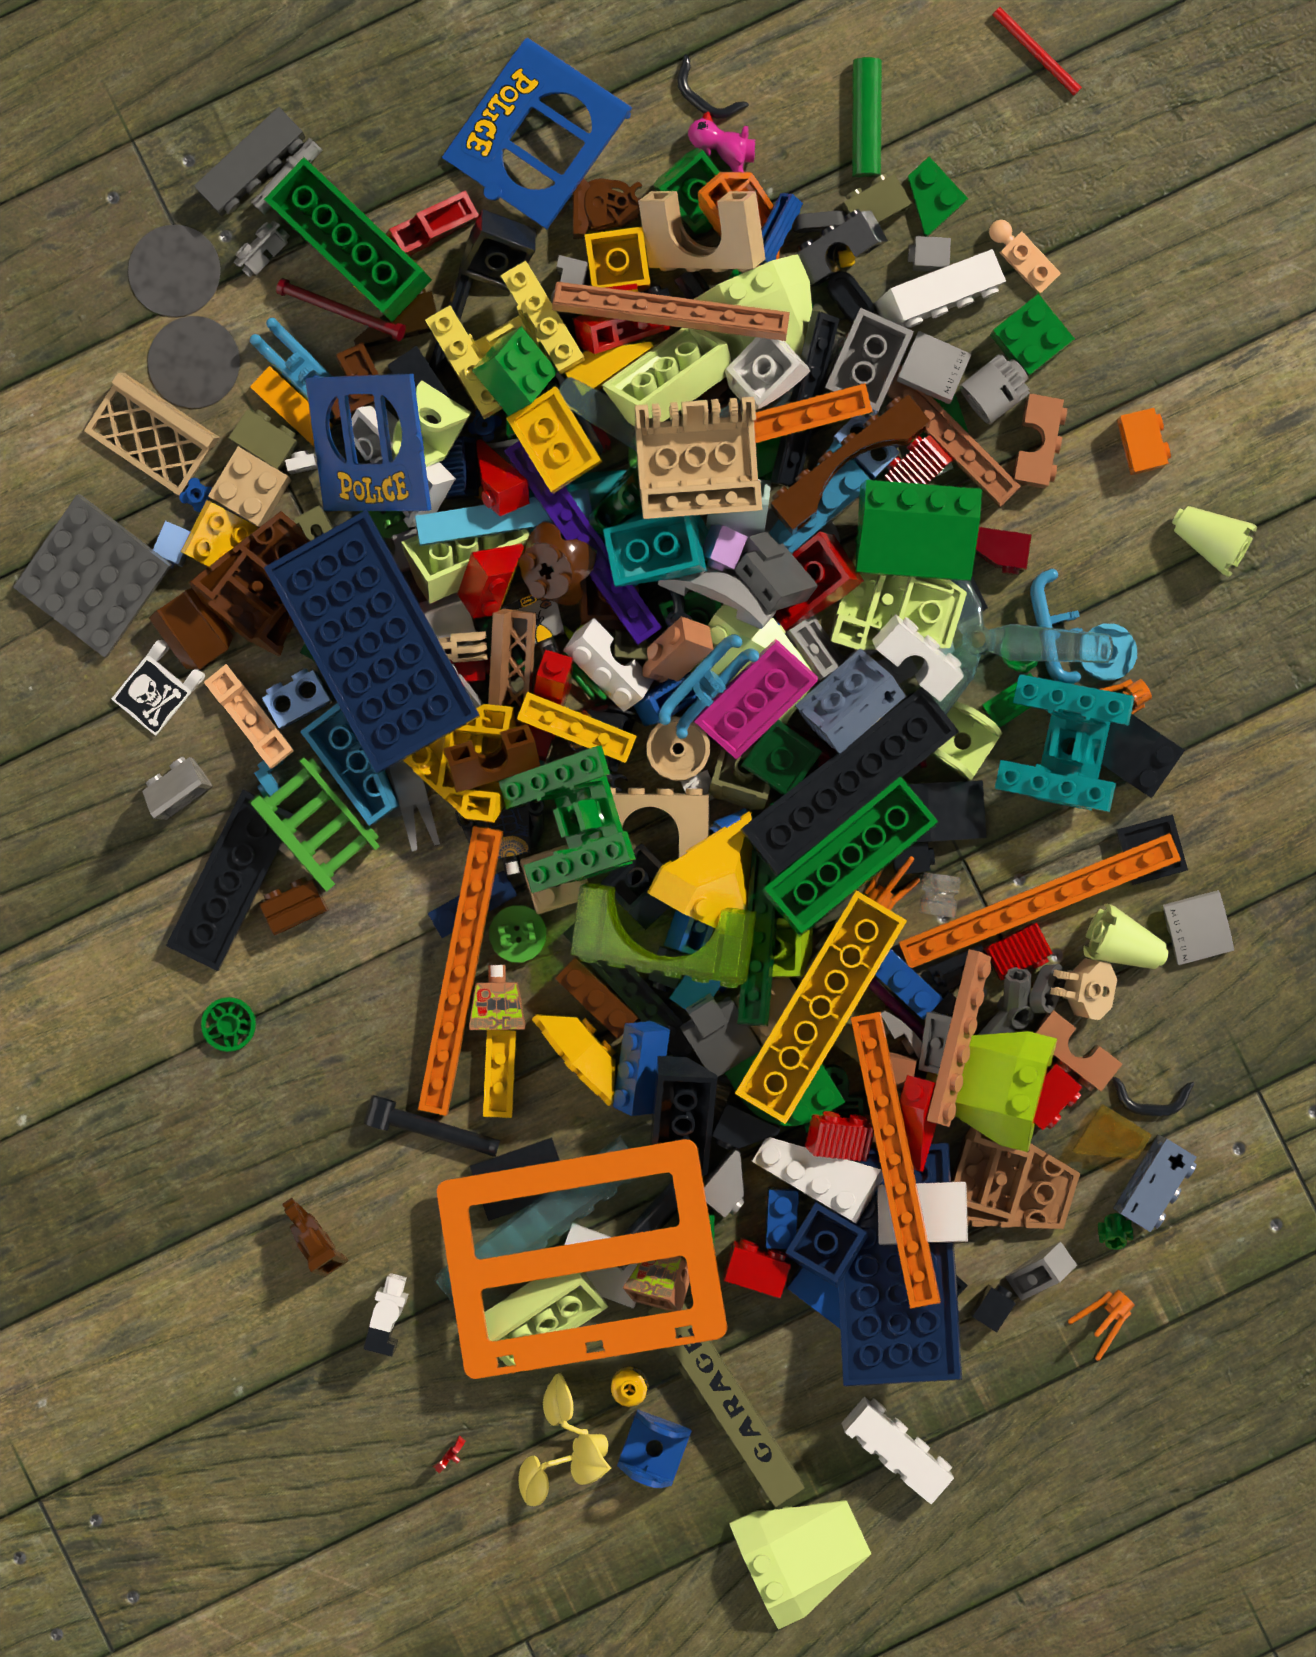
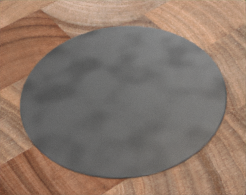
M165 225L150 231L136 244L129 260V281L135 296L151 311L170 317L184 316L199 310L213 297L220 280V261L212 243L199 231L183 225Z
M200 316L182 317L167 324L155 336L148 353V371L155 388L168 401L186 408L206 407L221 400L235 384L240 368L238 347L231 334L216 321Z

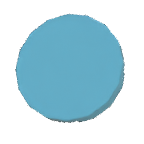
M1101 624L1090 629L1083 636L1079 646V659L1083 669L1091 677L1101 681H1114L1124 677L1133 668L1137 659V645L1124 627L1117 624Z

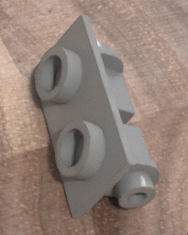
M272 221L270 224L268 222L264 223L256 232L258 237L250 245L245 243L236 252L237 258L234 263L239 267L244 264L245 267L242 271L248 277H251L253 274L257 275L270 262L263 254L265 250L272 256H275L288 243L287 239L290 235L283 228L279 231L276 230L280 226L279 223Z

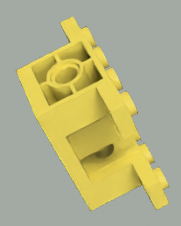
M526 261L501 275L502 280L518 305L516 308L519 316L474 341L472 335L467 334L450 305L425 320L442 348L447 361L475 408H478L483 419L498 412L502 407L472 370L499 338L522 326L547 359L553 362L559 374L566 372L585 360L557 311L552 310L550 299Z

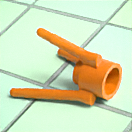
M1128 679L1123 683L1100 689L1111 692L1124 689L1125 691L1122 694L1134 696L1132 714L1144 708V703L1152 699L1151 692L1142 679L1136 682Z
M910 856L886 888L879 885L876 889L883 869L876 874L864 892L868 895L867 897L891 911L893 906L920 882V878H915L892 898L894 895L891 893L892 889L914 861V857Z
M1119 1289L1114 1294L1108 1291L1101 1299L1068 1319V1324H1073L1107 1303L1104 1309L1110 1315L1096 1330L1094 1336L1099 1337L1114 1319L1117 1322L1095 1356L1096 1361L1101 1360L1124 1321L1132 1314L1130 1310L1135 1306Z

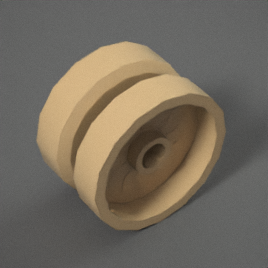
M671 717L668 725L658 723L651 730L647 740V758L652 769L661 777L671 781H685L695 777L705 767L710 755V741L706 732L694 720L688 727V735L685 739H680L676 735V726L681 717ZM682 744L684 751L681 754H675L672 750L673 745Z

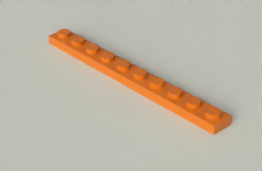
M477 825L473 826L418 1110L444 1116H447L449 1112L503 831Z
M1168 833L899 942L908 966L914 968L1181 861L1172 836Z
M874 1012L851 1017L910 1309L941 1303L881 1012Z

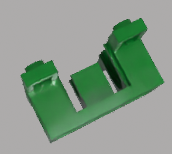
M595 746L498 781L506 809L515 808L535 800L554 799L557 808L553 809L558 829L561 838L566 837L569 849L555 851L552 856L523 865L531 893H537L561 884L586 880L633 864L632 861L636 860L628 832H623L607 779V775L610 772L602 746Z

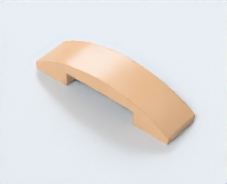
M227 664L204 681L205 685L237 723L270 769L274 768L294 751L263 708Z

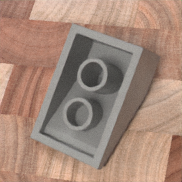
M182 756L169 766L171 771L161 776L159 773L146 782L148 787L142 792L153 818L169 819L213 787L194 758L189 757L185 759Z

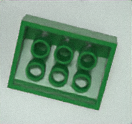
M865 480L860 485L855 573L971 581L981 516L982 489Z

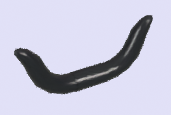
M687 54L684 55L677 76L678 88L682 96L702 113L709 111L711 118L724 119L749 106V103L744 101L735 102L725 108H715L689 87L687 79L691 68L690 58Z
M1112 1077L1119 1102L1123 1107L1134 1114L1147 1116H1170L1179 1112L1185 1106L1194 1086V1082L1187 1083L1180 1090L1176 1100L1169 1105L1140 1104L1129 1098L1125 1085L1119 1078Z

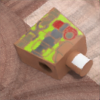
M488 965V982H477L475 986L469 1030L525 1029L526 1023L518 982H506V965Z
M681 1256L638 1263L624 1284L623 1289L634 1302L673 1312L680 1311L683 1308L690 1282L687 1263Z

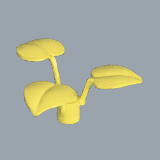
M561 1373L553 1377L545 1391L543 1399L544 1414L551 1425L557 1426L561 1424L562 1428L579 1434V1437L573 1441L574 1452L572 1455L544 1462L541 1465L536 1456H530L524 1460L519 1471V1489L524 1502L529 1506L542 1504L548 1495L549 1480L544 1472L548 1467L572 1461L571 1474L580 1485H587L597 1481L611 1469L603 1458L608 1451V1441L605 1435L588 1434L587 1429H579L567 1423L573 1416V1400Z

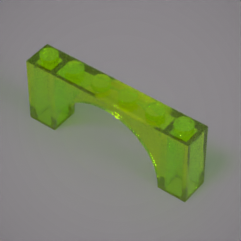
M587 882L579 887L571 955L579 956L580 961L596 963L597 960L607 961V965L611 967L624 968L625 965L635 966V970L639 972L652 973L653 970L664 971L663 975L667 977L680 978L681 975L692 976V981L709 983V980L720 981V986L737 988L738 985L746 982L748 977L756 911L733 907L721 910L715 932L701 949L686 956L666 957L645 950L627 934L617 914L615 887Z

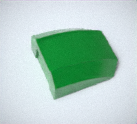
M695 148L686 153L663 175L658 177L653 186L657 191H677L681 220L694 234L707 233L713 227L699 207L698 191L720 171L702 149Z

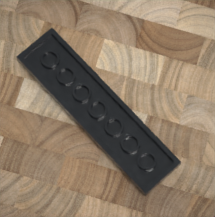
M921 687L871 726L842 753L834 755L740 830L777 876L900 776L903 777L955 736L959 730L928 691Z

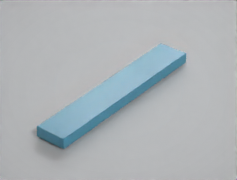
M588 489L569 491L588 519L592 511ZM536 497L529 498L530 504L503 516H499L485 505L415 516L419 546L536 528L544 520L552 524L553 522Z

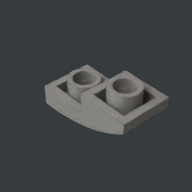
M885 1010L880 1011L886 1036L891 1034L892 1038L895 1039L904 1034L906 1038L901 1041L909 1055L915 1053L919 1059L922 1042L917 1035L894 1015Z

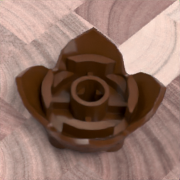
M544 520L531 532L524 554L519 558L522 578L534 598L539 599L543 597L558 604L576 605L583 597V588L580 586V583L592 572L597 557V550L584 541L577 539L563 540L560 530L554 524Z

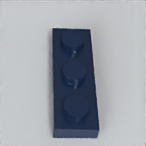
M504 870L497 873L494 877L488 912L518 896ZM459 896L428 913L441 938L453 932Z

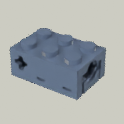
M860 648L801 699L795 707L808 726L840 754L906 696L894 677Z
M1158 1134L1113 1209L1149 1232L1153 1228L1158 1229L1166 1217V1214L1163 1212L1168 1203L1173 1204L1180 1195L1181 1189L1179 1186L1184 1177L1188 1179L1193 1174L1197 1166L1194 1163L1197 1157ZM1171 1155L1176 1158L1174 1163L1168 1160Z

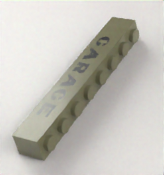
M684 1301L682 1310L689 1309L688 1305ZM653 1306L647 1308L649 1316L673 1312ZM692 1325L676 1328V1338L694 1336ZM704 1341L665 1348L670 1356L676 1355L681 1362L678 1369L686 1381L692 1379L697 1389L694 1390V1393L702 1405L707 1403L713 1411L709 1416L717 1429L724 1428L729 1437L725 1440L734 1454L739 1452L745 1460L741 1465L751 1479L755 1476L761 1486L757 1489L766 1503L771 1501L777 1507L805 1488L804 1483L712 1342Z

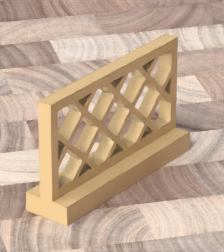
M117 373L112 381V387L84 432L180 496V493L184 492L188 486V481L193 478L212 447H215L220 437L126 373ZM117 392L126 397L129 410L114 413L112 399ZM133 403H135L136 405H138L139 408H135V409H134V408H133ZM108 407L109 414L103 415ZM145 410L151 416L152 426L138 429L134 412ZM129 413L133 430L118 433L115 416ZM110 417L113 434L103 436L94 430L100 419ZM156 418L164 424L157 425ZM169 426L174 430L176 442L162 445L158 428ZM153 430L157 446L142 449L139 432ZM134 433L137 450L126 452L121 447L119 436ZM180 435H182L188 440L181 441ZM113 437H114L115 444H114L112 441H110L108 438H113ZM194 443L202 449L196 460H185L183 444ZM177 446L181 463L166 465L163 448ZM158 450L161 467H148L145 464L143 452ZM138 454L139 460L132 455ZM188 464H192V466L190 467V469H189V471H188V470H187V465H188ZM182 466L184 478L180 485L176 486L169 481L167 469ZM162 470L163 476L156 471Z

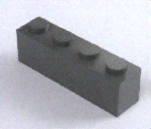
M278 107L194 186L221 217L225 213L231 214L239 207L241 203L239 200L246 193L249 195L254 193L261 186L262 182L260 180L268 173L270 175L274 174L282 166V160L289 153L294 155L303 146L305 135L288 115Z

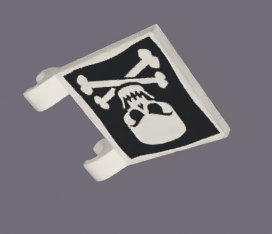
M164 640L156 641L146 657L112 697L115 703L155 736L159 734L189 695L205 678V674L197 669L193 670L185 682L182 683L158 663L170 648Z

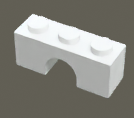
M895 614L872 639L876 650L897 667L909 656L917 655L923 657L924 664L915 674L916 679L921 687L941 702L964 677L960 669L961 662L951 653L943 654L939 650L940 645L929 635L925 638L917 632L919 628L909 618L905 617L902 620Z
M593 618L575 631L563 651L569 657H572L573 661L624 712L643 699L654 679L643 677L642 667L635 659L625 666L619 664L610 651V645L614 638Z

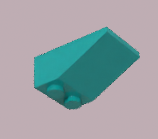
M696 515L641 519L603 529L615 587L680 578L707 571Z

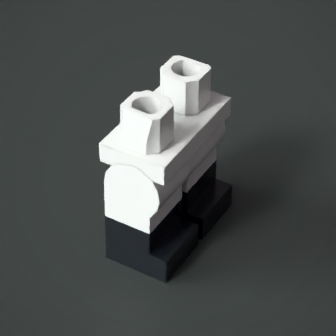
M390 1273L387 1276L385 1287L378 1289L375 1300L379 1302L373 1311L364 1350L391 1357L395 1353L399 1339L392 1338L391 1335L395 1321L401 1315L409 1294L403 1293L407 1277Z

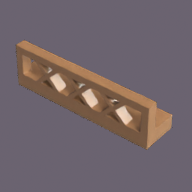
M502 609L493 613L488 704L510 706L516 701L522 707L527 692L532 693L536 613ZM514 618L527 619V632L522 636L514 629ZM518 644L526 653L525 661L520 665L512 657V649ZM516 673L524 681V689L519 693L511 686V677ZM515 719L516 727L526 724Z

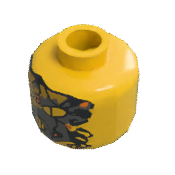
M624 1367L617 1371L612 1378V1396L622 1406H637L644 1401L648 1394L649 1385L647 1377L638 1368Z

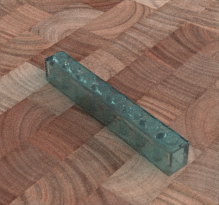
M620 1135L596 1154L631 1148ZM637 1178L544 1193L474 1245L475 1255L478 1259H486L544 1249L548 1245L547 1240L555 1234L557 1236L564 1234L570 1229V1223L577 1217L585 1218L595 1209L593 1205L601 1199L604 1202L609 1200L618 1192L617 1187L624 1182L630 1184ZM447 1265L435 1274V1282L454 1305Z

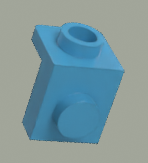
M264 760L257 765L259 770L254 774L261 783L257 787L263 797H270L280 789V786L270 772L284 763L283 760L272 769L269 768Z

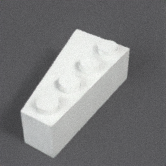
M991 249L892 287L874 305L879 316L903 327L911 328L931 316L932 318H937L949 312L948 309L955 306L958 309L973 303L974 298L981 295L985 299L999 292L998 287L1005 283L1006 280L994 251Z
M375 404L359 407L351 419L355 445L365 461L370 460L371 463H382ZM386 409L392 447L394 428L398 420ZM440 462L426 467L432 510L403 511L406 516L403 520L409 528L416 526V515L436 513L456 479Z
M771 1137L764 1140L752 1160L756 1165L855 1224L858 1223L878 1189L877 1185H880L883 1180L881 1169L847 1159L816 1157L806 1147Z
M864 1397L842 1422L844 1432L852 1439L856 1436L857 1441L871 1455L876 1453L884 1466L895 1474L899 1473L901 1475L900 1478L909 1487L932 1504L954 1479L950 1472L952 1466L941 1456L935 1459L928 1453L930 1447L919 1437L913 1440L906 1434L908 1428L896 1417L893 1421L884 1414L886 1408L873 1398L870 1402Z

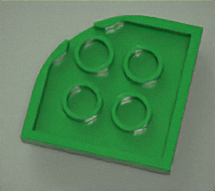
M759 1052L725 1072L735 1090L738 1089ZM821 1064L786 1124L741 1098L743 1103L755 1115L768 1122L784 1126L807 1124L812 1120L811 1116L813 1114L823 1115L824 1111H832L845 1103L823 1064Z

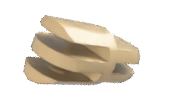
M486 631L451 634V637L438 638L448 658L453 663L488 660V654L482 652L487 649L486 641H481L486 638Z

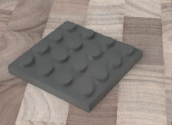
M78 494L13 588L103 657H107L172 564L81 494Z

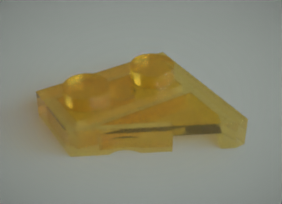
M1101 1103L1072 1151L1076 1154L1137 1160L1152 1134Z

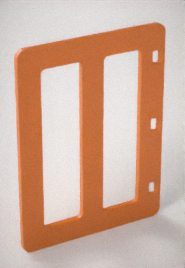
M683 1139L450 1179L438 1185L437 1198L464 1371L470 1378L479 1379L716 1340L726 1334L727 1322L699 1153L693 1141ZM662 1173H670L673 1177L680 1223L676 1227L486 1259H478L475 1255L469 1217V1208L471 1206ZM683 1256L687 1261L693 1306L690 1309L498 1341H491L488 1337L482 1300V1291L486 1288ZM692 1325L694 1336L676 1338V1328ZM602 1340L605 1350L587 1353V1342ZM513 1355L516 1365L498 1368L497 1357Z

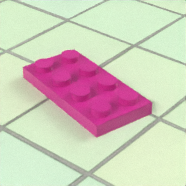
M775 638L759 654L758 661L751 662L726 686V689L713 699V703L703 709L694 719V722L737 760L818 681V676Z

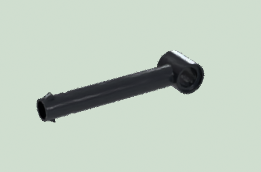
M371 1096L363 1122L368 1126L388 1131L391 1125L496 1157L501 1140L396 1109L397 1102L380 1096Z

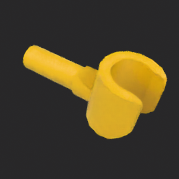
M847 245L846 250L838 251L841 268L850 267L855 264V256Z

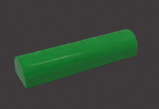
M862 57L853 60L852 177L881 176L882 60L873 57Z

